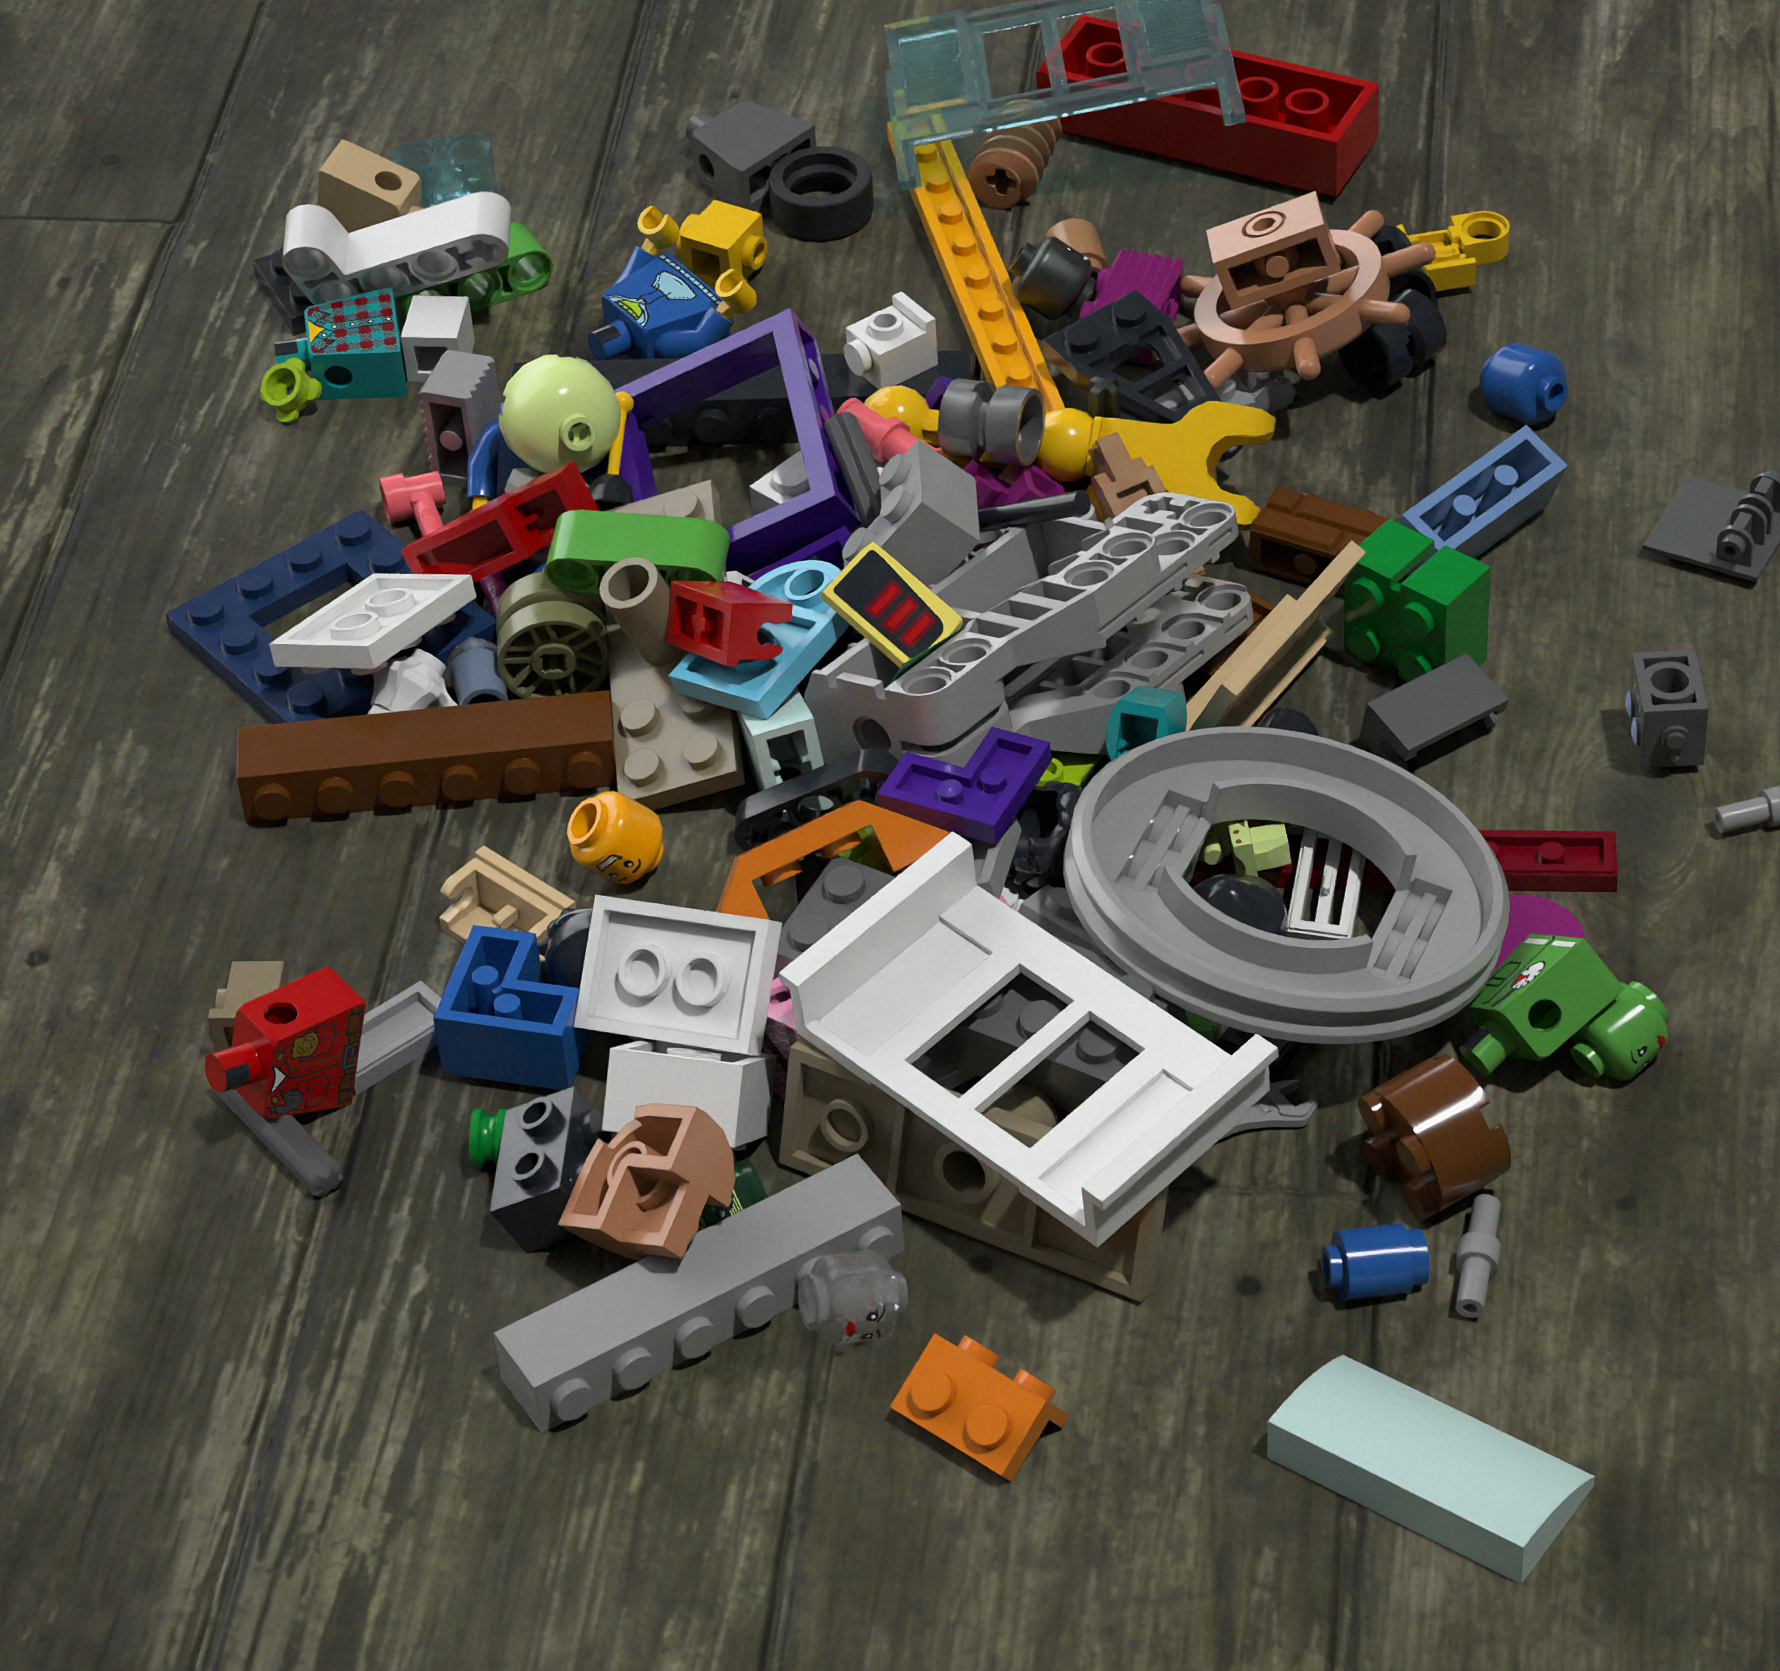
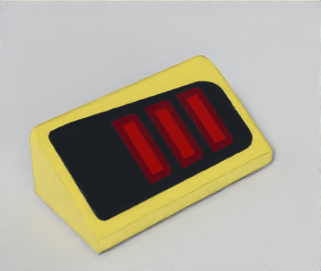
M874 542L863 548L820 595V599L898 667H901L905 662L957 632L963 624V619L959 614Z

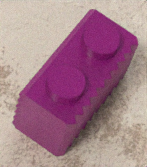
M1123 248L1118 252L1111 268H1101L1096 282V298L1094 302L1085 301L1083 303L1079 320L1136 289L1174 324V319L1177 318V313L1180 312V307L1183 306L1184 295L1180 291V283L1184 278V262L1179 257L1172 260L1168 255L1161 258L1157 253L1150 256L1146 251L1140 255L1136 250L1129 253ZM1148 348L1126 361L1154 366L1157 356Z

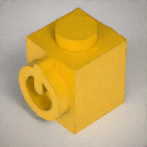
M713 200L700 215H689L679 230L680 235L676 246L678 257L683 260V265L712 289H715L718 278L727 270L735 269L747 279L754 270H758L763 265L766 259L768 244L763 234L761 213Z

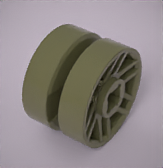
M545 571L527 575L515 581L504 591L496 607L498 670L506 687L522 699L594 692L599 688L609 671L605 603L600 594L577 593L561 589L547 579Z

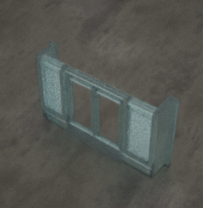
M1026 0L967 13L964 12V9L885 24L890 69L884 70L898 181L901 191L922 187L917 146L1216 86L1224 126L1246 122L1221 4H1212L1211 0ZM1115 7L1127 72L1068 84L1056 19ZM1040 23L1051 87L992 99L982 34Z

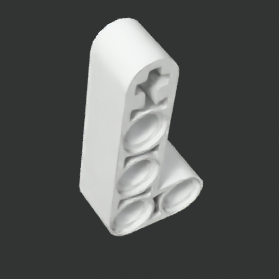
M477 192L348 233L336 217L327 209L309 204L297 206L286 215L282 265L313 305L390 287L393 289L394 298L503 263L509 253L511 206L501 195L493 192Z

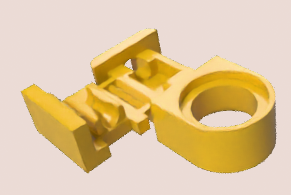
M1478 211L1451 216L1450 227L1446 230L1409 235L1407 237L1412 245L1427 242L1434 247L1436 252L1435 258L1424 267L1431 277L1436 291L1476 285L1477 265L1494 263L1503 259L1509 251L1510 225L1508 220L1498 213ZM1399 224L1397 228L1406 234L1403 225ZM1479 235H1487L1496 238L1484 240L1476 239L1473 237Z

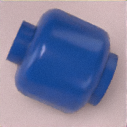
M1511 343L1491 355L1481 370L1480 388L1486 407L1495 415L1525 425H1540L1547 422L1563 406L1567 398V374L1563 362L1554 354L1537 348Z

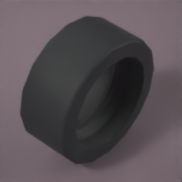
M826 146L800 149L783 157L772 168L768 180L771 213L775 224L787 234L804 240L825 241L845 237L861 229L871 219L874 208L872 173L867 161L855 152L840 147ZM817 189H837L843 191L837 195L823 198L800 195Z

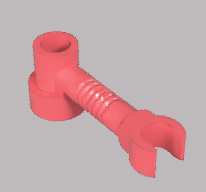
M438 471L404 478L402 473L379 478L381 498L390 524L413 519L414 517L422 537L443 526L437 507L446 505V499Z

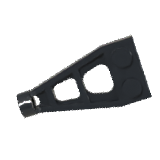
M1136 289L1043 339L1044 357L1084 391L1088 392V383L1094 377H1115L1119 381V389L1121 391V410L1145 422L1173 424L1180 421L1191 409L1207 401L1222 402L1172 321ZM1148 348L1157 353L1165 366L1137 382L1129 381L1110 370ZM1182 384L1196 399L1176 411L1155 401L1158 397ZM1234 445L1222 454L1219 462L1227 461L1234 457L1244 445Z

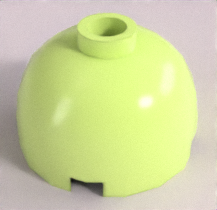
M557 354L541 356L523 365L507 382L503 392L506 399L502 407V416L499 414V427L507 446L529 467L544 473H548L573 460L580 473L597 466L610 452L620 430L621 407L610 382L588 361L577 357L576 359L572 357L560 358Z

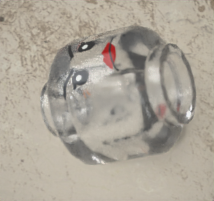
M875 1250L832 1253L816 1259L811 1267L810 1274L802 1276L799 1283L798 1303L803 1323L807 1329L815 1330L824 1342L835 1346L882 1340L893 1332L898 1314L904 1313L907 1308L908 1290L902 1273L899 1271L894 1272L887 1258Z

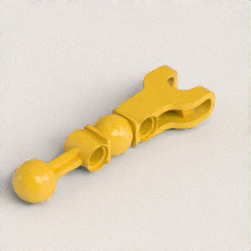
M902 385L880 388L866 399L865 406L887 419L893 417L900 419L909 426L911 434L929 445L940 446L938 436L940 410L929 409L926 400L916 390ZM1207 401L1191 409L1180 421L1173 424H1158L1095 416L1093 419L1086 412L1075 408L1056 409L1046 414L1043 441L1038 455L1032 464L1059 482H1075L1085 476L1092 479L1098 474L1088 449L1092 447L1096 440L1118 432L1131 460L1141 457L1147 467L1153 465L1166 492L1228 503L1235 508L1239 531H1250L1253 520L1260 512L1259 507L1246 496L1221 490L1217 484L1216 467L1222 454L1234 445H1263L1270 441L1274 433L1276 418L1262 409L1219 401ZM986 451L980 461L992 468L1005 470L1009 466V464L994 462Z

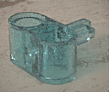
M462 133L411 141L399 145L391 152L390 161L417 173L422 179L421 208L426 209L477 192L484 191L497 194L498 184L492 142L483 134Z

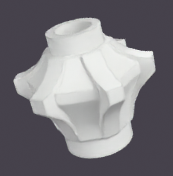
M416 648L410 657L404 656L399 659H388V664L385 668L372 673L374 692L370 703L372 708L368 714L457 706L447 693L444 679L441 677L447 667L439 659L421 649Z

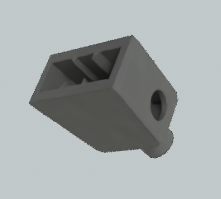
M750 101L739 102L715 118L705 112L695 113L686 126V137L692 143L694 172L697 179L728 204L751 211L757 210L770 201L768 183L772 168L783 157L800 149L816 147L814 124Z

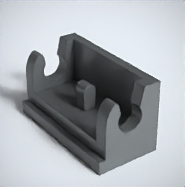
M1466 653L1368 702L1358 742L1365 749L1369 748L1374 755L1404 770H1408L1403 759L1407 761L1415 757L1418 750L1474 722L1485 730L1497 725V721L1492 713L1498 715L1505 711L1509 699Z

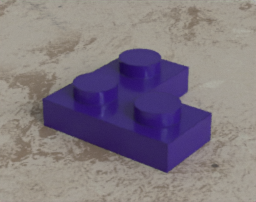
M991 727L965 767L906 752L877 793L879 807L949 832L953 831L960 835L997 844L1051 763L1050 742Z

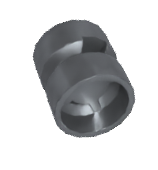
M959 378L953 380L945 391L938 417V436L942 451L948 456L968 459L975 458L978 460L981 459L986 451L990 459L997 463L1019 466L1032 464L1040 450L1045 430L1046 411L1043 396L1036 388L1003 385L996 391L994 385L989 382Z

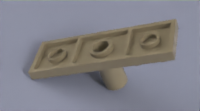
M711 480L604 511L702 518L722 526L720 495ZM630 557L617 562L603 576L600 583V596L605 603L618 792L651 810L744 785L741 734L736 710L679 694L668 676L689 653L687 650L666 643L670 599L669 586L656 566L646 558ZM725 563V568H724V572H723V576H722V581H725V580H724V577L727 576V575H726V563Z
M803 1037L790 1046L779 1163L813 1176L858 1154L901 1204V1210L1139 1302H1142L1154 1290L1168 1186L1097 1248L1021 1194L1019 1187L873 1083L867 1084ZM1023 1083L1014 1084L980 1113L1028 1148L1035 1145L1058 1125L1057 1111L1050 1098L1040 1089ZM945 1088L957 1098L963 1096V1094Z

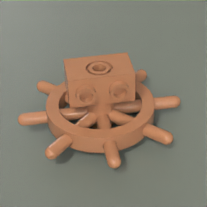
M1316 191L1206 230L1211 257L1217 275L1214 278L1187 275L1181 280V293L1186 297L1198 300L1194 311L1196 322L1181 327L1177 331L1189 349L1204 344L1209 354L1215 359L1204 371L1215 391L1219 390L1237 371L1273 372L1297 367V372L1301 378L1313 380L1318 377L1321 371L1319 359L1345 347L1363 334L1373 323L1400 327L1409 321L1410 311L1406 305L1387 301L1390 294L1389 278L1430 264L1436 255L1434 247L1430 243L1421 242L1381 256L1376 244L1370 240L1383 227L1384 218L1380 212L1376 210L1367 211L1347 231L1329 229ZM1152 350L1153 354L1159 357L1154 350Z

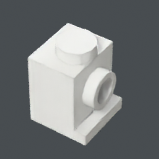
M902 291L892 296V306L875 312L871 316L846 327L847 344L844 346L846 362L856 375L863 376L877 389L895 386L938 365L935 318Z

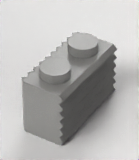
M447 350L438 361L417 396L421 399L419 406L423 408L420 414L424 417L422 424L426 427L423 431L427 435L424 442L429 445L426 449L430 454L427 460L432 463L429 469L432 472L438 471L442 484L467 488L468 457L485 424L499 419V404L501 402L495 361L490 356Z

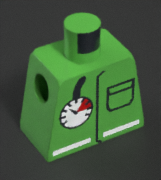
M1530 933L1491 975L1483 990L1466 1006L1467 1012L1480 1027L1459 1049L1464 1058L1485 1076L1491 1074L1508 1056L1540 1061L1552 1054L1625 988L1584 938Z

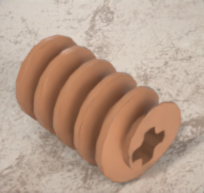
M1016 98L1004 103L995 113L993 122L990 124L988 132L982 140L981 147L978 149L968 173V181L973 193L989 207L1005 210L1014 207L1019 201L1029 198L1035 192L1038 181L1042 178L1044 168L1048 165L1049 158L1054 152L1055 144L1059 141L1062 131L1059 116L1051 107L1039 100Z

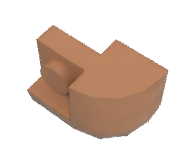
M659 1103L636 1106L634 1120L625 1125L609 1144L599 1138L596 1141L582 1167L558 1225L594 1245L636 1261H640L650 1255L682 1259L688 1244L692 1241L698 1230L699 1218L704 1206L729 1207L735 1183L733 1152L724 1130L705 1111L696 1106Z

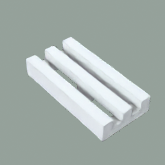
M1304 827L1288 914L1287 937L1311 940L1353 938L1367 860L1366 856L1353 848L1340 925L1329 924L1343 842L1322 832ZM1318 838H1326L1330 840L1315 922L1304 921L1303 917Z

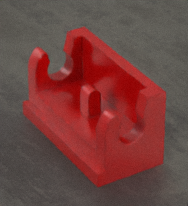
M671 581L666 643L726 666H738V660L772 659L780 655L783 648L768 642L760 645L757 640V632L760 626L767 622L777 625L791 621L793 603L734 582Z

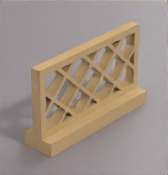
M1351 540L1297 601L1287 594L1187 703L1186 731L1214 727H1253L1335 633L1318 618L1366 553L1365 550Z

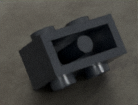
M575 1086L545 1097L535 1098L528 1103L508 1109L505 1112L490 1213L526 1253L578 1237L559 1226L558 1223L582 1167L596 1141L599 1138L609 1144L612 1139L611 1131L602 1130L603 1113L599 1109L593 1108Z

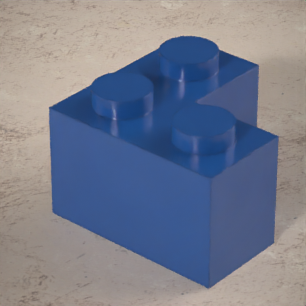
M478 925L472 926L433 1017L442 1072L444 1074L556 1090H565L572 1087L588 1046L586 1029L574 1027L580 988L543 983L536 933Z

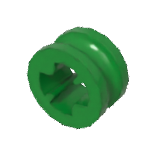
M484 1108L473 1109L469 1131V1152L473 1168L482 1169L488 1161L495 1162L497 1165L505 1112L508 1109H499L498 1113L494 1116L486 1114Z

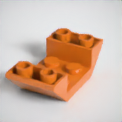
M861 800L850 802L735 857L715 912L770 920L752 880L760 877L764 887H769L803 871L798 859L819 849L822 858L828 859L862 843L863 841L857 831L864 828L884 872H895L900 869L901 873L949 835V832Z

